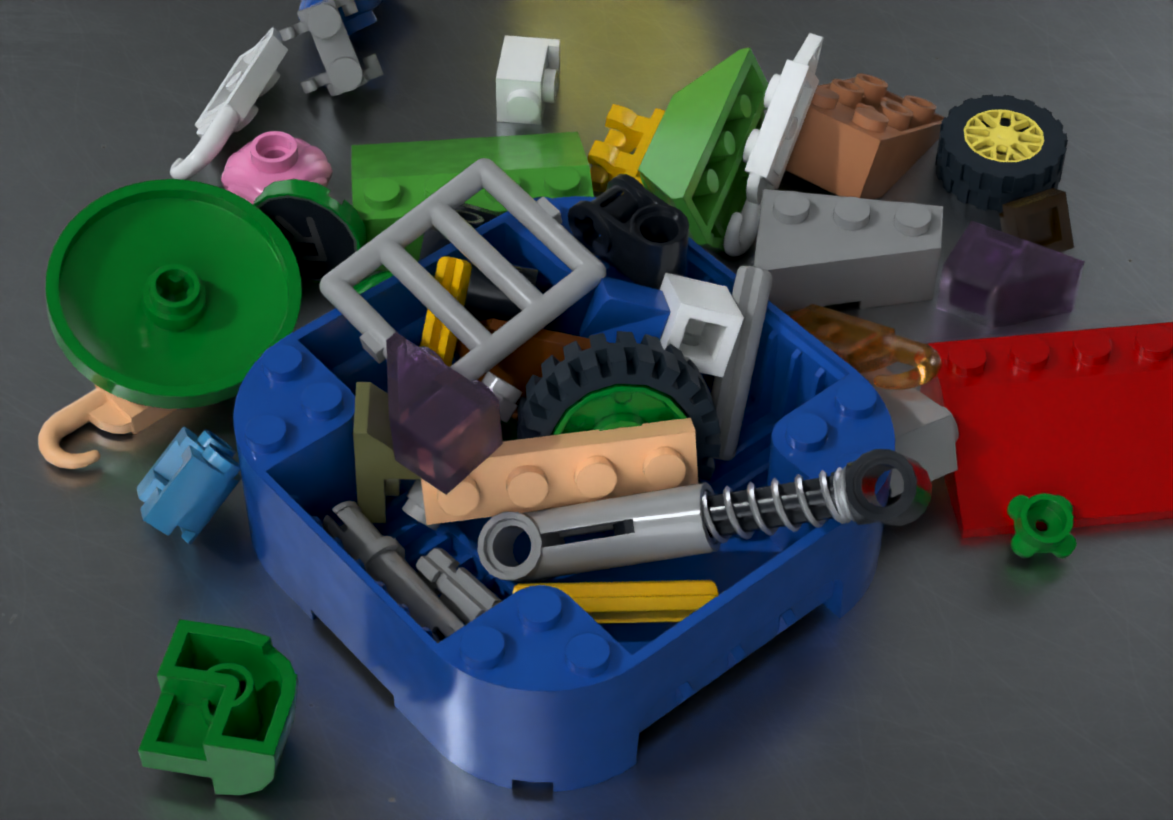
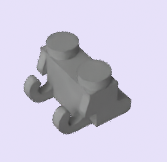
M323 0L310 5V7L297 11L300 22L279 30L283 41L310 31L326 72L301 82L304 93L315 91L318 87L328 84L327 88L330 95L337 96L352 91L357 87L367 84V81L383 75L375 53L362 58L366 68H361L338 11V8L342 7L345 17L357 13L358 9L354 0Z

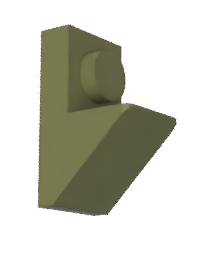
M356 382L353 439L358 506L371 523H386L387 496H400V479H421L418 452L440 450V431L433 422L371 382Z

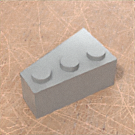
M763 189L753 267L771 272L773 277L769 295L771 303L782 311L802 309L804 317L823 314V307L826 305L857 301L859 309L933 300L941 253L944 206Z

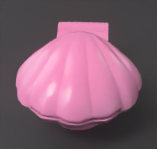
M270 131L258 135L253 141L248 142L238 152L233 153L228 158L221 176V182L227 191L253 204L256 197L262 194L264 188L276 181L298 179L318 183L327 188L333 171L326 155L318 147L310 145L301 138H294L288 133Z

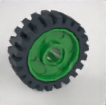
M617 331L616 343L608 344L604 333L590 335L591 348L582 351L577 341L564 346L565 359L560 362L551 355L541 364L543 377L541 378L533 374L526 384L527 398L520 397L517 409V440L597 429L603 431L619 427L642 426L645 423L691 418L696 432L698 483H701L700 478L710 481L715 471L713 457L719 458L721 448L719 433L721 431L710 391L699 369L691 359L686 361L682 351L672 344H669L664 350L657 337L645 334L639 344L636 343L632 332Z

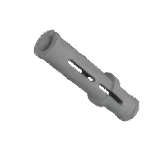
M345 501L332 509L345 523L342 526H339L331 516H325L322 523L323 529L332 538L338 537L343 542L345 551L354 560L360 559L365 565L366 572L376 582L382 581L387 587L388 594L398 604L404 603L409 608L411 617L421 627L427 626L432 631L433 638L437 643L465 626L404 559L405 549L399 542L393 539L392 536H383L362 513V509L356 502Z

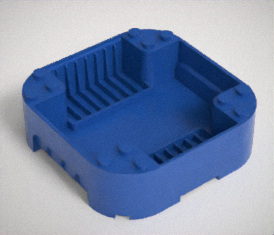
M536 197V198H533V199H534L535 201H537V200H539L541 197ZM597 197L545 198L560 211L561 225L573 235L568 223L569 209L581 200L591 202ZM509 211L475 229L511 264L538 269L535 287L543 294L572 272L568 266ZM688 237L685 277L726 286L732 295L736 274ZM452 243L418 261L433 277H435L438 260L443 256L467 260L471 263V266L473 264ZM596 256L606 267V277L633 283L630 278L599 256ZM394 275L361 293L360 295L419 352L428 308ZM595 288L543 329L580 336L579 331ZM769 300L735 457L728 461L713 458L715 471L710 481L700 478L701 483L707 482L711 486L715 495L723 494L726 486L730 487L733 492L747 490L750 482L755 484L756 488L771 486L773 478H776L780 484L795 482L797 474L801 475L804 480L819 478L822 470L827 473V476H831V472L836 471L839 467L843 469L848 462L856 461L866 452L874 449H890L895 451V432L892 419L876 389L855 368ZM335 308L266 349L246 374L235 400L233 412L234 432L252 545L263 568L312 620L318 617L394 695L395 707L443 756L463 771L497 786L512 789L514 780L553 782V792H561L589 787L622 774L637 764L638 740L641 731L819 605L824 604L838 618H842L863 597L877 569L884 524L877 522L858 525L852 520L849 523L841 524L833 518L827 519L820 528L815 527L809 522L803 523L799 530L795 532L786 526L779 527L775 534L771 536L762 530L755 531L752 537L747 540L738 534L730 536L727 542L721 543L719 550L716 552L553 577L540 582L712 580L716 583L718 589L717 597L680 622L598 624L569 595L558 588L546 585L528 586L512 594L515 585L529 583L500 580L489 574L481 564L477 552L478 537L483 526L492 517L441 523L437 530H433L402 510L408 500L406 495L416 479H400V496H387L386 523L372 524L383 536H392L393 539L399 542L405 549L404 559L416 572H418L416 563L421 556H427L433 548H442L460 563L456 568L457 570L464 567L502 600V602L468 624L462 622L465 626L437 643L433 638L432 631L427 626L421 627L411 617L409 608L404 603L398 604L388 594L386 585L382 581L376 582L366 572L364 563L360 559L354 560L345 551L343 542L338 537L332 538L322 526L326 515L331 516L339 526L345 524L332 510L338 504L345 501H354L358 505L353 439L356 382H371L407 406L411 384L387 359L379 364L363 348L359 338L362 334ZM453 356V360H452V365L455 363V358H454V356ZM700 373L711 394L714 376ZM466 388L454 399H452L450 402L442 407V411H444L458 398L465 394L468 391V389ZM892 469L885 471L875 484V496L882 507H887ZM608 530L605 533L596 532L565 537L564 541L565 544L611 537L614 536V530ZM525 531L517 536L513 544V554L519 565L528 558L531 551V541Z

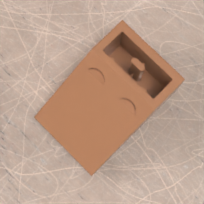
M859 73L856 77L850 79H833L831 83L817 85L785 170L838 196L863 199L881 198L939 139L944 116L935 113L936 105L926 99L912 95H906L902 98L887 91L888 83L878 77Z

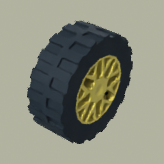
M993 94L982 95L981 98L977 99L970 98L964 100L963 104L958 107L955 105L949 110L948 117L943 118L935 165H937L936 175L938 180H942L944 189L948 193L952 192L957 196V200L964 204H972L977 209L984 211L989 209L1003 213L1002 204L1051 188L1058 189L1067 151V133H1063L1062 123L1059 119L1056 120L1052 116V112L1045 107L1041 108L1035 105L1033 101L1017 99L1011 95L993 96Z

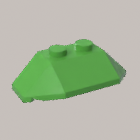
M750 47L738 50L672 96L638 168L645 189L667 204L681 210L689 222V237L701 247L715 253H725L723 243L730 218L735 212L741 213L745 204L749 175L744 171L747 163L743 162V152L750 133L753 129L760 130L765 118L764 110H768V108L764 107V97L768 82Z

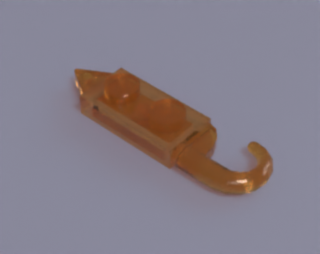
M810 304L800 311H783L860 374L887 367L895 362L915 367L900 374L877 375L874 378V385L887 390L916 388L934 379L942 367V361L937 350L928 344L896 335L894 328L815 304Z

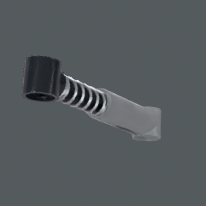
M874 449L862 454L856 461L848 462L843 469L841 467L837 468L836 471L831 472V476H827L824 470L820 472L819 478L804 480L801 475L797 474L795 482L780 484L776 478H773L771 486L756 488L755 484L750 482L747 490L733 492L730 487L726 486L723 494L717 495L714 494L711 486L704 482L533 512H503L493 516L483 526L478 537L477 552L483 567L489 574L500 580L540 583L553 577L716 552L719 550L721 543L727 542L730 536L738 534L747 540L752 537L755 531L762 530L771 536L775 534L779 527L786 526L795 532L799 530L803 523L809 522L815 527L820 528L827 519L833 518L841 524L849 523L852 520L858 525L880 522L887 525L902 526L917 520L926 511L931 500L932 484L927 471L918 461L890 449ZM897 469L904 480V491L900 499L893 505L882 507L875 496V484L885 471ZM614 530V536L568 544H565L564 541L565 537ZM525 531L531 541V551L528 558L519 565L513 554V544L517 536Z

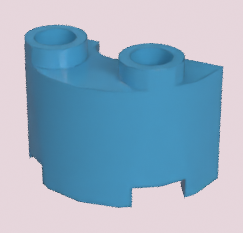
M183 426L137 486L138 498L144 502L141 507L143 521L170 536L176 526H179L183 533L181 537L188 544H192L241 480V476L238 473L240 465L233 459L236 451L224 440L207 429H204L198 437Z

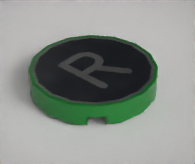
M298 179L276 181L264 188L262 194L256 197L253 205L275 223L289 242L299 266L301 280L320 283L324 275L367 244L366 226L357 210L344 199L341 205L337 200L328 196L331 191L330 189L318 183Z

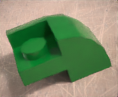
M179 619L157 673L161 694L138 749L142 766L212 778L215 794L241 796L261 791L274 779L295 719L299 681L291 661L273 647L272 639L269 636L248 629Z

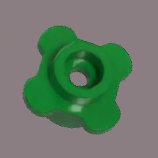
M1046 493L1037 494L1030 498L1025 495L1014 497L1007 507V514L1014 520L1015 535L1010 542L1013 552L1022 558H1031L1035 553H1052L1058 558L1070 556L1077 544L1075 537L1070 534L1073 527V508L1071 503L1063 496ZM1044 522L1047 525V530L1044 532L1039 531L1036 528V523Z

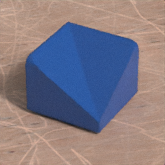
M605 277L601 278L599 285L595 288L579 334L580 337L589 338L590 335L604 333L609 343H616L617 331L632 332L636 343L639 344L645 334L657 337L660 340L671 311L662 290Z

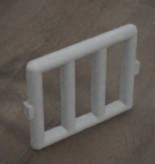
M481 158L324 275L320 281L319 288L329 302L362 334L359 338L363 348L379 364L387 359L430 404L444 406L598 286L601 278L606 277V267L561 225L560 211L544 196L535 201L492 160ZM484 188L568 266L572 272L547 292L541 293L462 218L455 209ZM434 226L522 311L491 334L404 248ZM381 265H384L470 350V352L443 373L439 374L353 288Z

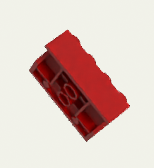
M1173 322L927 344L920 392L952 413L959 432L958 440L955 442L958 470L944 475V480L961 538L1014 534V520L1007 514V507L1010 501L1018 495H1025L1030 498L1037 494L1046 493L1065 497L1073 508L1072 528L1173 519ZM1037 522L1036 528L1039 531H1046L1047 525L1044 522Z

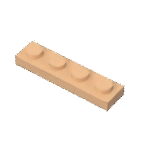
M691 418L645 423L642 426L619 427L603 431L597 429L418 452L427 525L493 517L503 512H533L698 484L696 432Z

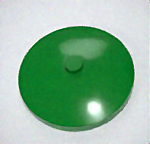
M180 179L144 181L118 188L91 202L68 223L60 234L50 255L46 272L47 315L53 335L67 359L81 374L101 389L127 401L150 407L165 409L196 408L216 404L237 396L240 385L253 364L263 355L266 349L296 331L302 298L299 266L295 254L281 230L266 214L244 198L217 186L197 181Z

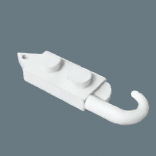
M274 27L266 33L256 46L238 57L195 123V126L198 128L196 134L201 138L198 144L185 159L178 158L171 166L170 175L173 179L186 180L201 171L221 151L232 132H239L256 116L259 109L254 103L259 97L268 92L280 78V73L276 69L288 51L283 45L280 33Z
M809 33L794 60L787 59L782 74H774L768 84L764 97V107L768 108L760 130L753 129L750 133L743 152V162L747 163L744 171L749 175L746 187L747 198L741 213L735 212L732 214L726 229L723 245L725 253L729 256H741L754 242L758 233L763 189L778 190L819 83L815 72L824 39L822 36Z

